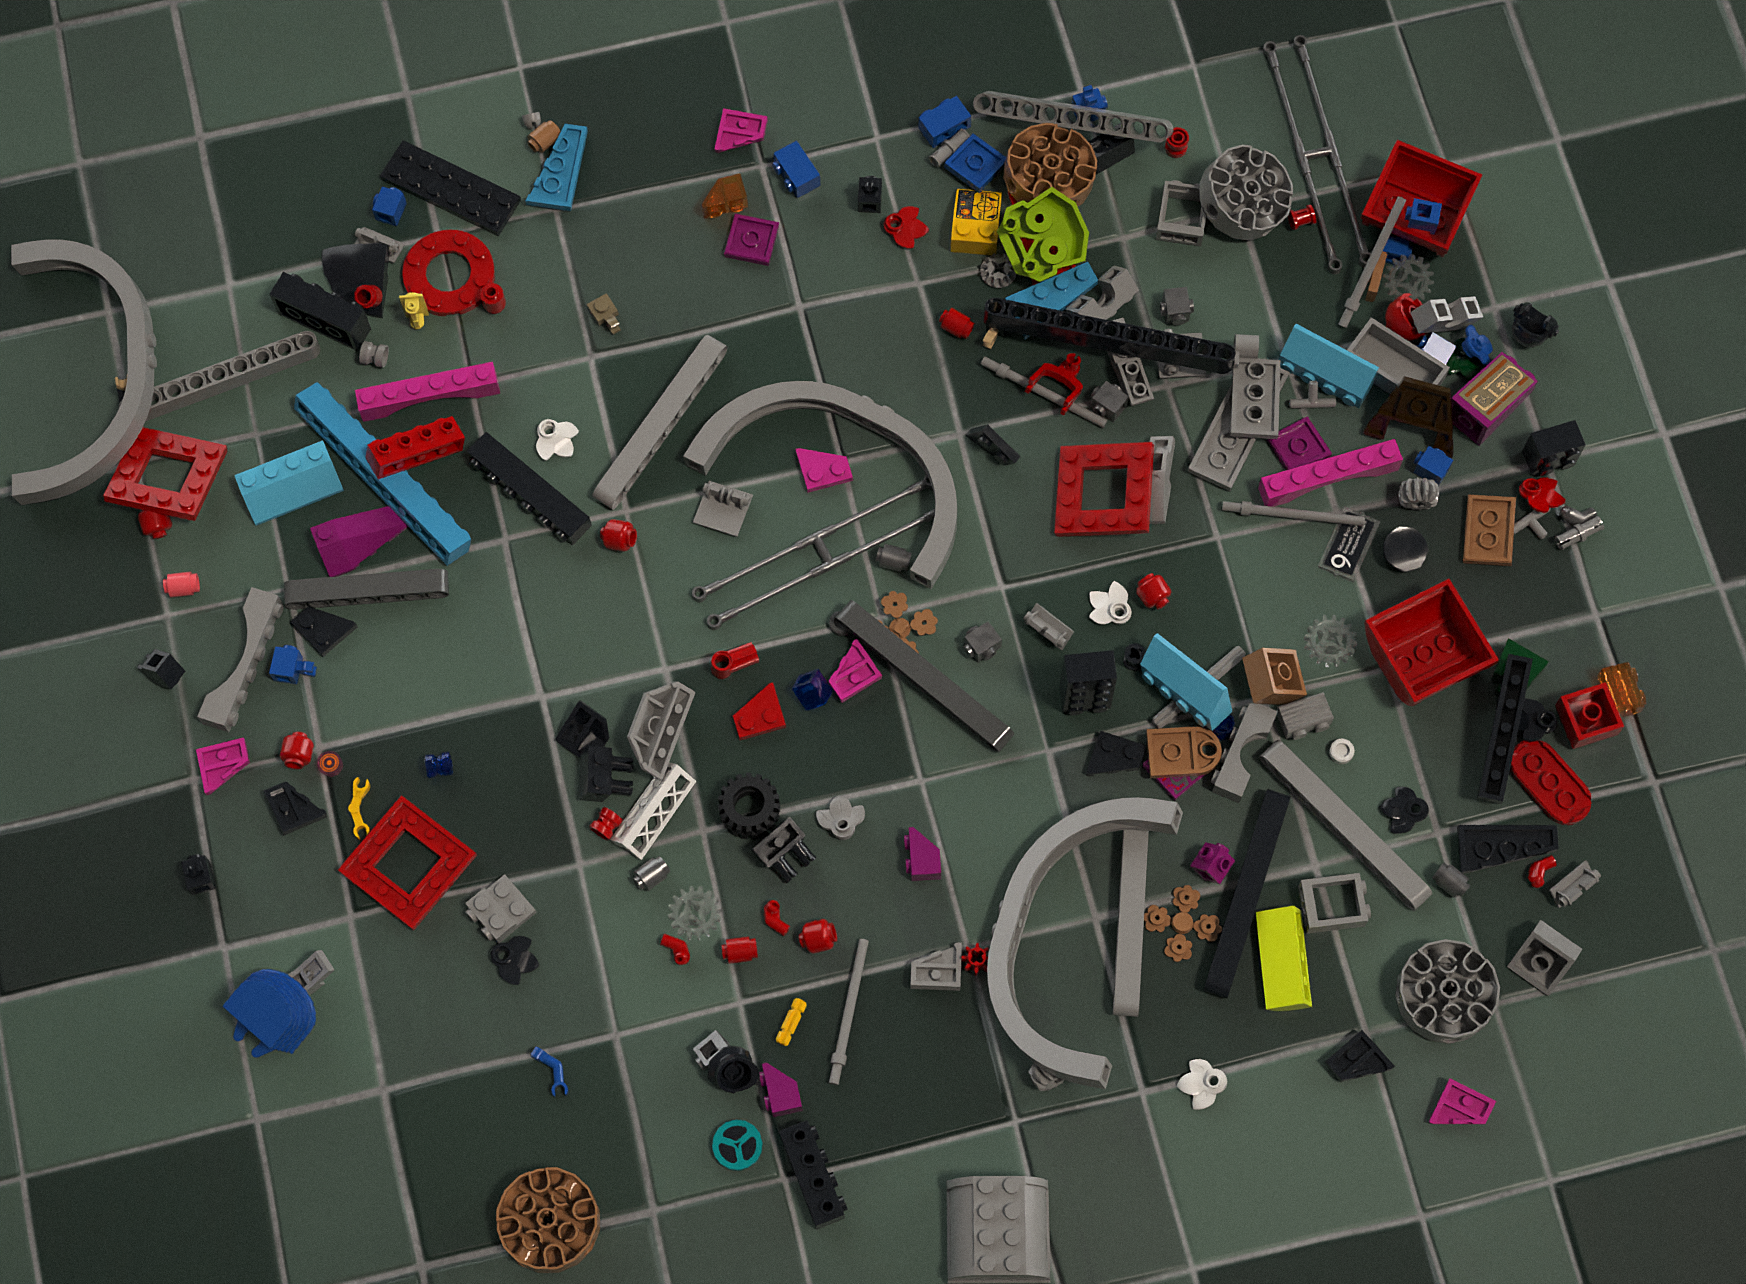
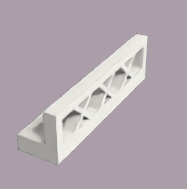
M669 762L663 780L655 777L652 779L610 840L617 846L627 849L637 859L642 860L694 786L696 780L680 766ZM681 776L687 782L681 790L676 791L675 781ZM670 796L671 805L667 810H662L661 801L664 797ZM656 816L657 825L654 829L648 830L647 821L650 817ZM637 836H643V845L638 851L631 844Z

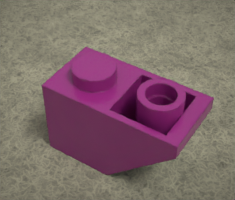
M909 827V835H904L905 850H910V859H906V874H911L912 881L941 879L940 849L914 827Z
M762 1064L763 1071L759 1072L761 1086H767L768 1096H764L766 1110H772L773 1117L803 1111L797 1082L770 1064Z

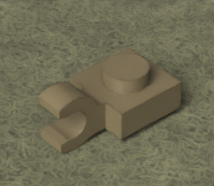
M607 293L587 304L588 310L599 326L606 323L613 335L621 331L620 324L616 319V316L619 315L618 310Z

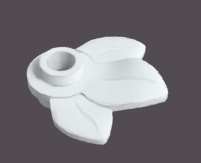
M546 419L538 425L537 433L539 439L536 443V449L543 460L547 461L554 453L565 458L573 455L574 447L571 438L579 433L576 426L570 422L557 423L551 419ZM547 429H552L553 433L546 434L545 431Z
M1113 581L1108 593L1100 591L1090 592V603L1095 610L1091 612L1089 618L1095 623L1101 625L1111 622L1124 624L1130 619L1131 608L1127 604L1128 593L1121 584ZM1120 610L1124 613V615L1117 616L1115 612Z
M1195 1059L1189 1062L1191 1073L1182 1076L1177 1087L1184 1093L1193 1095V1109L1201 1110L1211 1106L1216 1099V1095L1225 1090L1227 1077L1221 1070L1213 1069L1207 1061ZM1217 1077L1218 1083L1214 1086L1211 1085L1210 1079Z

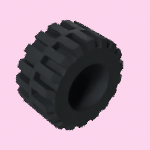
M746 773V777H741V774L736 775L735 781L732 779L728 780V786L722 787V794L718 798L722 823L725 824V828L728 831L731 830L736 837L739 834L742 835V839H748V836L757 839L758 834L767 835V830H773L775 821L778 822L780 801L775 786L771 785L769 779L765 778L763 780L762 775L757 773L755 777H752L751 773ZM745 796H756L764 803L760 813L751 817H745L737 813L735 806Z

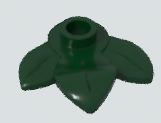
M1459 338L1453 342L1456 348L1446 364L1450 367L1448 374L1453 375L1460 371L1470 381L1480 372L1481 367L1485 368L1486 366L1482 364L1478 357L1470 358L1465 352L1461 351L1460 347L1465 338Z

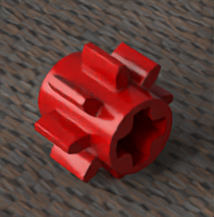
M976 943L975 948L972 949L967 946L966 953L968 956H961V961L967 962L965 971L971 969L974 971L975 976H977L980 970L987 972L985 964L988 963L986 954L989 948L987 947L983 950L979 948V943ZM973 956H975L976 958L981 956V963H979L978 961H975L973 963Z

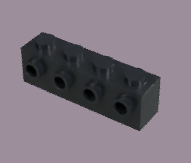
M808 1120L779 1131L816 1229L818 1230L845 1219L844 1211L848 1209L843 1196L838 1197L834 1189L838 1187L834 1173L828 1174L825 1164L829 1163L824 1148L819 1150L816 1140L820 1138L815 1125L810 1126Z

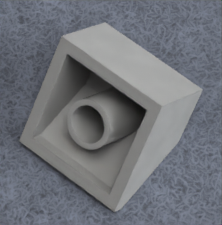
M1540 920L1507 967L1549 996L1575 962L1582 948Z

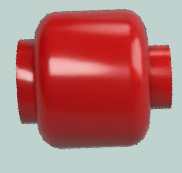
M142 510L138 514L142 533L146 536H152L153 539L167 536L166 531L172 528V521L169 515Z
M612 519L601 528L600 538L607 549L625 552L635 545L637 531L632 523L628 521Z
M1151 573L1137 583L1136 593L1147 608L1156 607L1159 610L1169 603L1167 598L1171 595L1172 591L1161 575L1154 576Z
M293 732L292 735H287L283 739L280 759L288 768L302 769L311 762L314 743L307 737V734Z
M826 919L805 923L802 933L799 934L802 948L806 947L811 954L831 950L834 942H837L834 924L829 923Z

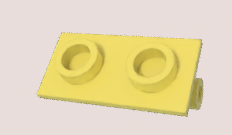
M412 292L399 296L406 318L410 317L412 328L421 329L424 326V316H429L423 294Z

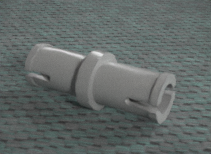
M961 128L949 140H944L942 146L929 156L932 165L937 168L940 167L970 137L968 132Z
M1595 516L1593 519L1581 525L1575 524L1572 527L1573 529L1555 536V542L1559 541L1557 546L1560 550H1564L1566 547L1578 541L1584 542L1587 539L1586 537L1604 530V524L1600 525L1602 520L1599 516Z

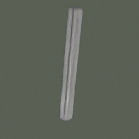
M1236 646L1207 672L1219 680L1245 657V651L1240 646ZM1173 700L1152 718V723L1156 728H1163L1181 712L1176 702Z

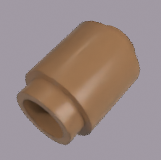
M553 121L543 122L527 136L529 140L527 144L534 152L543 153L556 142L561 131Z

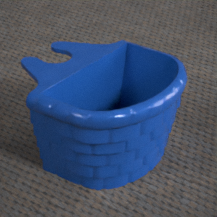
M262 969L252 973L240 984L223 1005L237 1019L233 1036L234 1040L242 1041L248 1031H251L260 1039L259 1045L252 1050V1056L255 1058L274 1050L293 1054L295 1049L310 1034L316 1023L314 1003L305 988L286 973L273 969Z

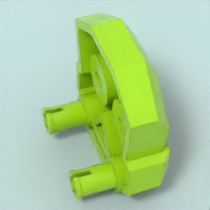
M1049 188L1028 203L1022 200L1006 208L1004 218L997 233L1016 274L1042 282L1056 276L1058 269L1086 261L1089 239L1087 226L1076 202L1055 188ZM1039 214L1044 217L1042 223L1035 221V217ZM1020 238L1034 240L1028 253ZM1052 246L1058 248V253L1055 255L1049 252Z

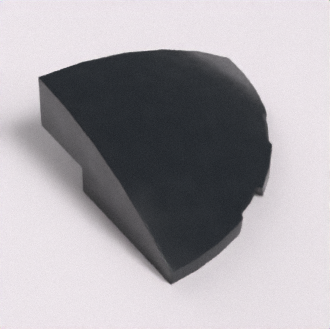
M366 243L323 249L322 263L324 274L331 285L332 291L342 296L345 301L349 303L355 302V291L361 285H375L380 288L383 295L382 301L377 307L364 308L367 316L383 318L388 284V245Z

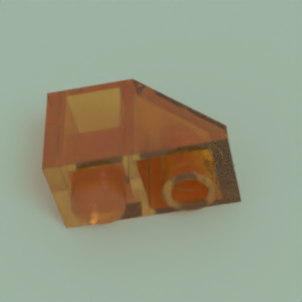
M741 174L719 178L702 203L704 218H716L724 213L740 212L744 208H748L747 195Z

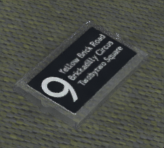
M1344 506L1341 514L1365 517L1364 526L1337 523L1318 568L1332 573L1334 577L1340 576L1354 582L1381 521L1366 516L1364 512L1359 513Z

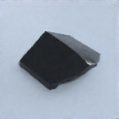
M579 700L555 738V741L580 758V753L588 745L605 747L610 738L607 719Z

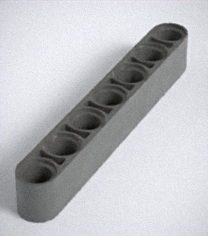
M444 569L289 580L284 583L285 607L293 610L306 609L308 606L323 608L439 599L449 596L448 571Z

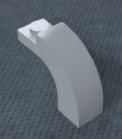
M318 950L288 975L297 980L310 996L325 984L323 980L334 971V968L324 952Z

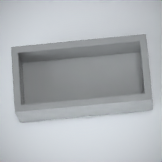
M1370 318L1347 349V351L1379 367L1373 384L1389 394L1392 393L1404 376L1440 386L1450 368L1373 318Z

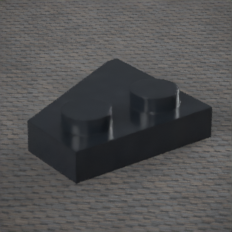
M988 424L971 428L965 435L1003 465L1015 464L1021 457Z
M310 606L291 621V624L322 657L358 628L354 621Z
M1100 730L1086 776L1139 770L1147 745Z
M1363 1030L1324 1062L1340 1082L1391 1071L1395 1067Z

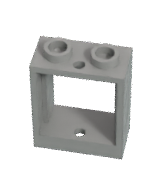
M1177 180L1165 181L1156 240L1201 246L1206 214L1202 206L1198 227L1164 222L1168 197L1200 202L1199 184H1184Z
M1360 873L1301 880L1298 885L1306 934L1365 927L1368 919L1371 918L1370 906L1365 904L1364 895L1367 893L1365 880H1361ZM1352 883L1358 916L1318 921L1313 888Z

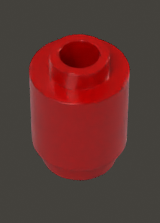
M489 283L481 289L480 297L484 309L492 314L500 313L506 306L501 286Z
M361 285L354 294L355 302L363 306V308L377 307L383 298L380 288L375 285Z
M951 308L949 311L945 310L939 319V322L942 323L941 328L958 338L963 337L967 339L975 325L970 317L954 308Z
M748 936L726 939V944L721 945L723 960L728 959L729 964L752 961V958H758L756 938L749 939Z

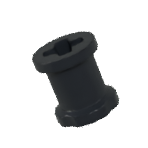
M1133 643L1126 647L1123 664L1128 670L1138 671L1141 669L1140 663L1146 653L1145 648L1138 643Z

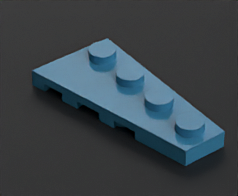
M564 124L553 146L550 157L546 159L543 165L544 168L540 176L537 177L531 194H528L525 200L526 205L571 211L588 133L586 126Z
M1085 262L1010 295L1005 299L1064 311L1066 306L1075 301L1080 295L1086 294L1098 285V279L1089 262ZM1023 334L1025 340H1026L1028 337H1030L1029 335H1024V334Z

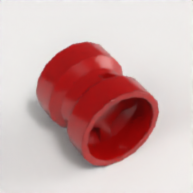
M1180 127L1173 128L1172 136L1165 143V151L1170 157L1180 158L1186 154L1189 142L1188 132Z
M603 807L599 812L598 820L593 821L589 828L599 837L609 841L613 836L612 830L615 827H619L623 820L612 810Z

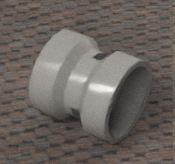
M364 341L360 350V363L367 365L374 363L375 366L384 368L389 355L388 345L380 344L376 346L373 342Z

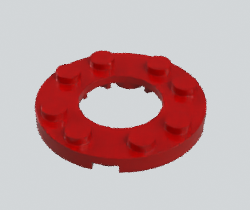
M441 230L420 239L408 252L402 271L407 293L423 294L428 312L437 316L457 313L461 315L475 309L482 303L480 297L481 289L489 283H494L495 280L494 262L486 245L474 235L460 230ZM450 253L464 256L470 263L471 273L468 281L461 288L450 292L440 291L428 282L426 277L427 267L435 257L440 254Z

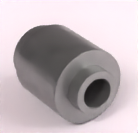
M885 544L884 548L879 547L876 561L880 562L879 567L901 572V570L907 571L912 553L906 552L907 549Z
M660 856L656 859L651 858L633 872L635 875L633 881L640 890L645 889L649 891L667 878L670 869Z
M1443 863L1432 877L1437 881L1435 884L1454 898L1457 894L1462 897L1470 887L1467 883L1469 878L1451 864L1448 866Z

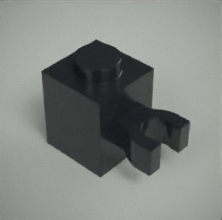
M875 176L859 177L858 212L881 213L882 178Z
M154 649L151 655L147 654L145 657L147 660L143 665L140 664L137 667L142 674L148 675L156 685L171 690L186 672L170 653Z
M192 855L186 861L181 862L187 890L192 895L216 889L211 863L205 855Z

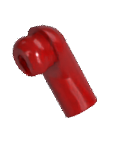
M1552 855L1538 860L1530 866L1528 880L1531 882L1532 887H1542L1544 885L1545 871L1557 866Z
M770 900L764 907L765 923L768 927L785 936L791 926L780 920V904L775 900Z
M664 934L660 945L672 949L676 964H687L690 960V953L686 942Z

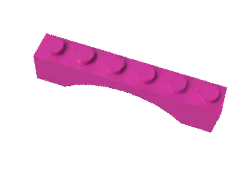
M493 362L357 389L355 394L359 413L363 422L385 418L405 407L429 400L451 397L482 398L500 394L494 364Z
M1392 439L1262 477L1258 489L1264 505L1275 507L1335 482L1358 477H1377L1398 471L1403 458L1396 440Z

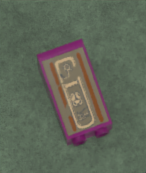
M1501 352L1451 398L1452 424L1480 446L1534 391L1538 381L1530 371L1520 367L1513 357Z

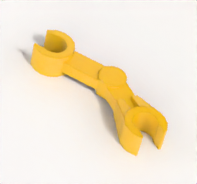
M357 777L353 781V799L348 806V810L355 823L354 835L358 840H361L358 835L360 829H366L367 835L371 832L368 825L363 822L360 813V805L370 789V782L367 779L365 787L358 788L360 779Z

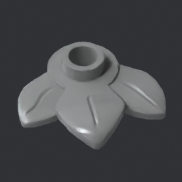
M838 795L831 801L830 809L817 810L816 817L823 829L831 830L832 834L840 840H847L854 834L856 826L863 822L865 810L862 805L852 807L846 797Z

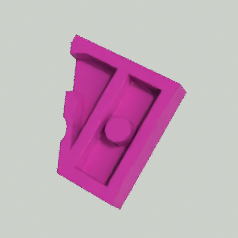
M723 108L714 149L715 152L720 153L764 141L768 117Z
M801 448L796 449V455L808 493L853 481L847 456Z
M858 639L853 641L850 650L843 657L838 669L829 679V685L841 703L882 679V674Z
M244 737L196 749L206 795L212 794L250 763Z
M1449 1078L1430 1117L1429 1123L1486 1124L1496 1101Z

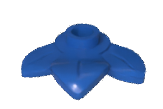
M1469 325L1465 329L1467 337L1462 342L1463 350L1468 357H1478L1482 364L1487 366L1491 362L1488 354L1493 351L1492 344L1485 335H1479L1473 325Z

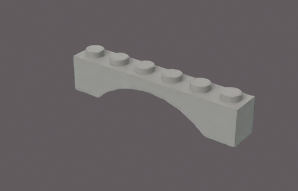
M251 587L243 606L247 623V642L243 657L228 680L216 690L206 695L197 716L203 725L228 733L231 727L236 725L239 717L237 712L240 705H243L247 699V688L255 680L257 664L265 656L267 640H270L274 634V623L277 618L281 617L283 612V603L278 595Z

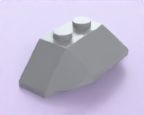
M673 682L643 693L627 735V739L641 769L659 780H663L695 695V691L680 682Z

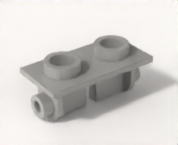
M365 227L362 229L358 228L355 232V236L358 237L355 244H387L389 248V262L392 263L396 262L405 245L402 242Z
M1037 603L1032 611L1028 612L1023 618L1027 625H1030L1061 650L1064 649L1074 633L1072 629Z
M1587 860L1582 862L1550 889L1557 907L1572 905V902L1583 894L1582 889L1587 891L1595 883L1599 882L1601 874L1596 869L1592 871Z

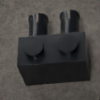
M588 745L580 753L579 800L603 802L611 794L631 796L633 788H630V786H633V781L614 780L611 775L612 771L632 773L634 764L630 763L634 762L633 757L613 756L612 748Z
M791 817L784 819L750 849L766 868L773 867L786 884L798 874L784 858L786 852L792 851L804 867L810 864L808 859L814 861L817 858L803 843V838L806 835Z

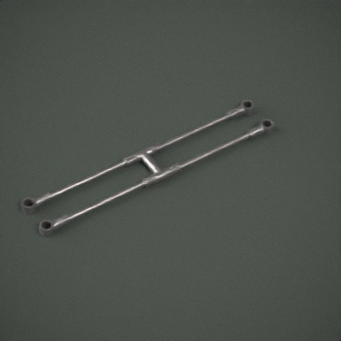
M1303 35L1296 36L1293 48L1298 51L1301 63L1305 67L1327 146L1305 151L1302 139L1298 135L1279 72L1280 66L1276 56L1277 45L1272 41H1268L1264 44L1263 54L1268 57L1271 70L1274 71L1292 131L1293 144L1302 174L1306 178L1325 241V251L1329 261L1328 271L1331 274L1340 273L1342 262L1340 259H1337L1334 245L1331 244L1308 163L1310 159L1330 156L1333 169L1336 170L1357 239L1356 245L1360 254L1359 265L1365 268L1367 262L1363 261V258L1369 259L1371 253L1368 252L1365 239L1362 238L1341 170L1342 164L1332 131L1329 130L1310 68V59L1306 49L1307 38ZM1336 264L1339 268H1333L1331 265Z
M927 475L924 476L923 480L909 486L907 490L835 525L831 524L795 542L794 545L721 581L717 580L704 587H695L692 590L693 599L696 602H703L708 595L722 589V586L793 551L801 550L812 544L815 545L824 561L823 564L811 569L810 572L737 608H732L719 615H709L707 618L708 627L711 630H718L722 623L738 616V613L812 577L816 578L852 560V557L919 524L933 520L935 509L851 552L847 551L835 558H832L822 540L836 533V530L910 494H916L926 488L932 489L931 484L926 482L928 480ZM699 591L704 593L701 597H697L695 594ZM713 619L719 621L716 625L710 623Z

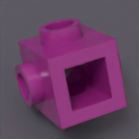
M1205 842L1190 866L1203 880L1220 884L1235 860L1228 853L1229 849L1220 843L1214 845Z

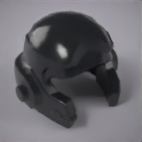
M1521 303L1513 309V316L1515 318L1512 325V333L1520 345L1534 348L1540 346L1548 338L1556 337L1559 333L1557 320L1551 315L1546 316L1532 307L1531 303Z

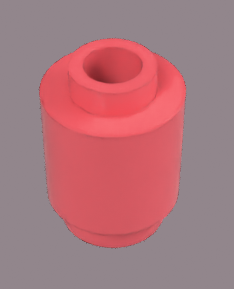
M191 572L167 574V579H163L164 592L169 593L170 598L190 596L200 592L198 574H192Z

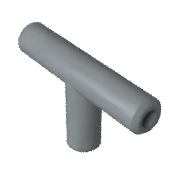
M1310 381L1308 399H1290L1289 408L1336 407V399L1317 398L1318 382Z
M1534 510L1514 523V535L1529 525L1539 539L1545 538L1547 532L1537 519L1546 513Z

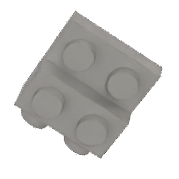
M505 874L489 888H483L465 903L468 908L465 912L474 923L479 921L484 926L481 929L483 934L489 941L494 938L498 944L537 913Z

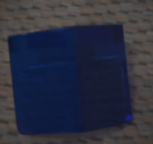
M819 669L799 675L792 687L793 692L807 711L826 705L832 694L831 687Z

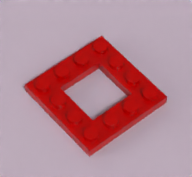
M143 427L131 448L120 460L103 495L104 501L195 521L227 454V445ZM152 454L193 463L180 493L138 484Z
M1152 442L1061 446L1055 535L1057 537L1149 533L1154 444ZM1127 468L1125 509L1081 510L1084 470Z
M401 795L341 865L338 871L414 931L475 859L477 854ZM405 831L440 857L439 861L410 895L374 868Z

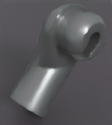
M1564 506L1560 511L1563 520L1572 525H1581L1597 516L1595 509L1592 507L1580 512L1570 506Z

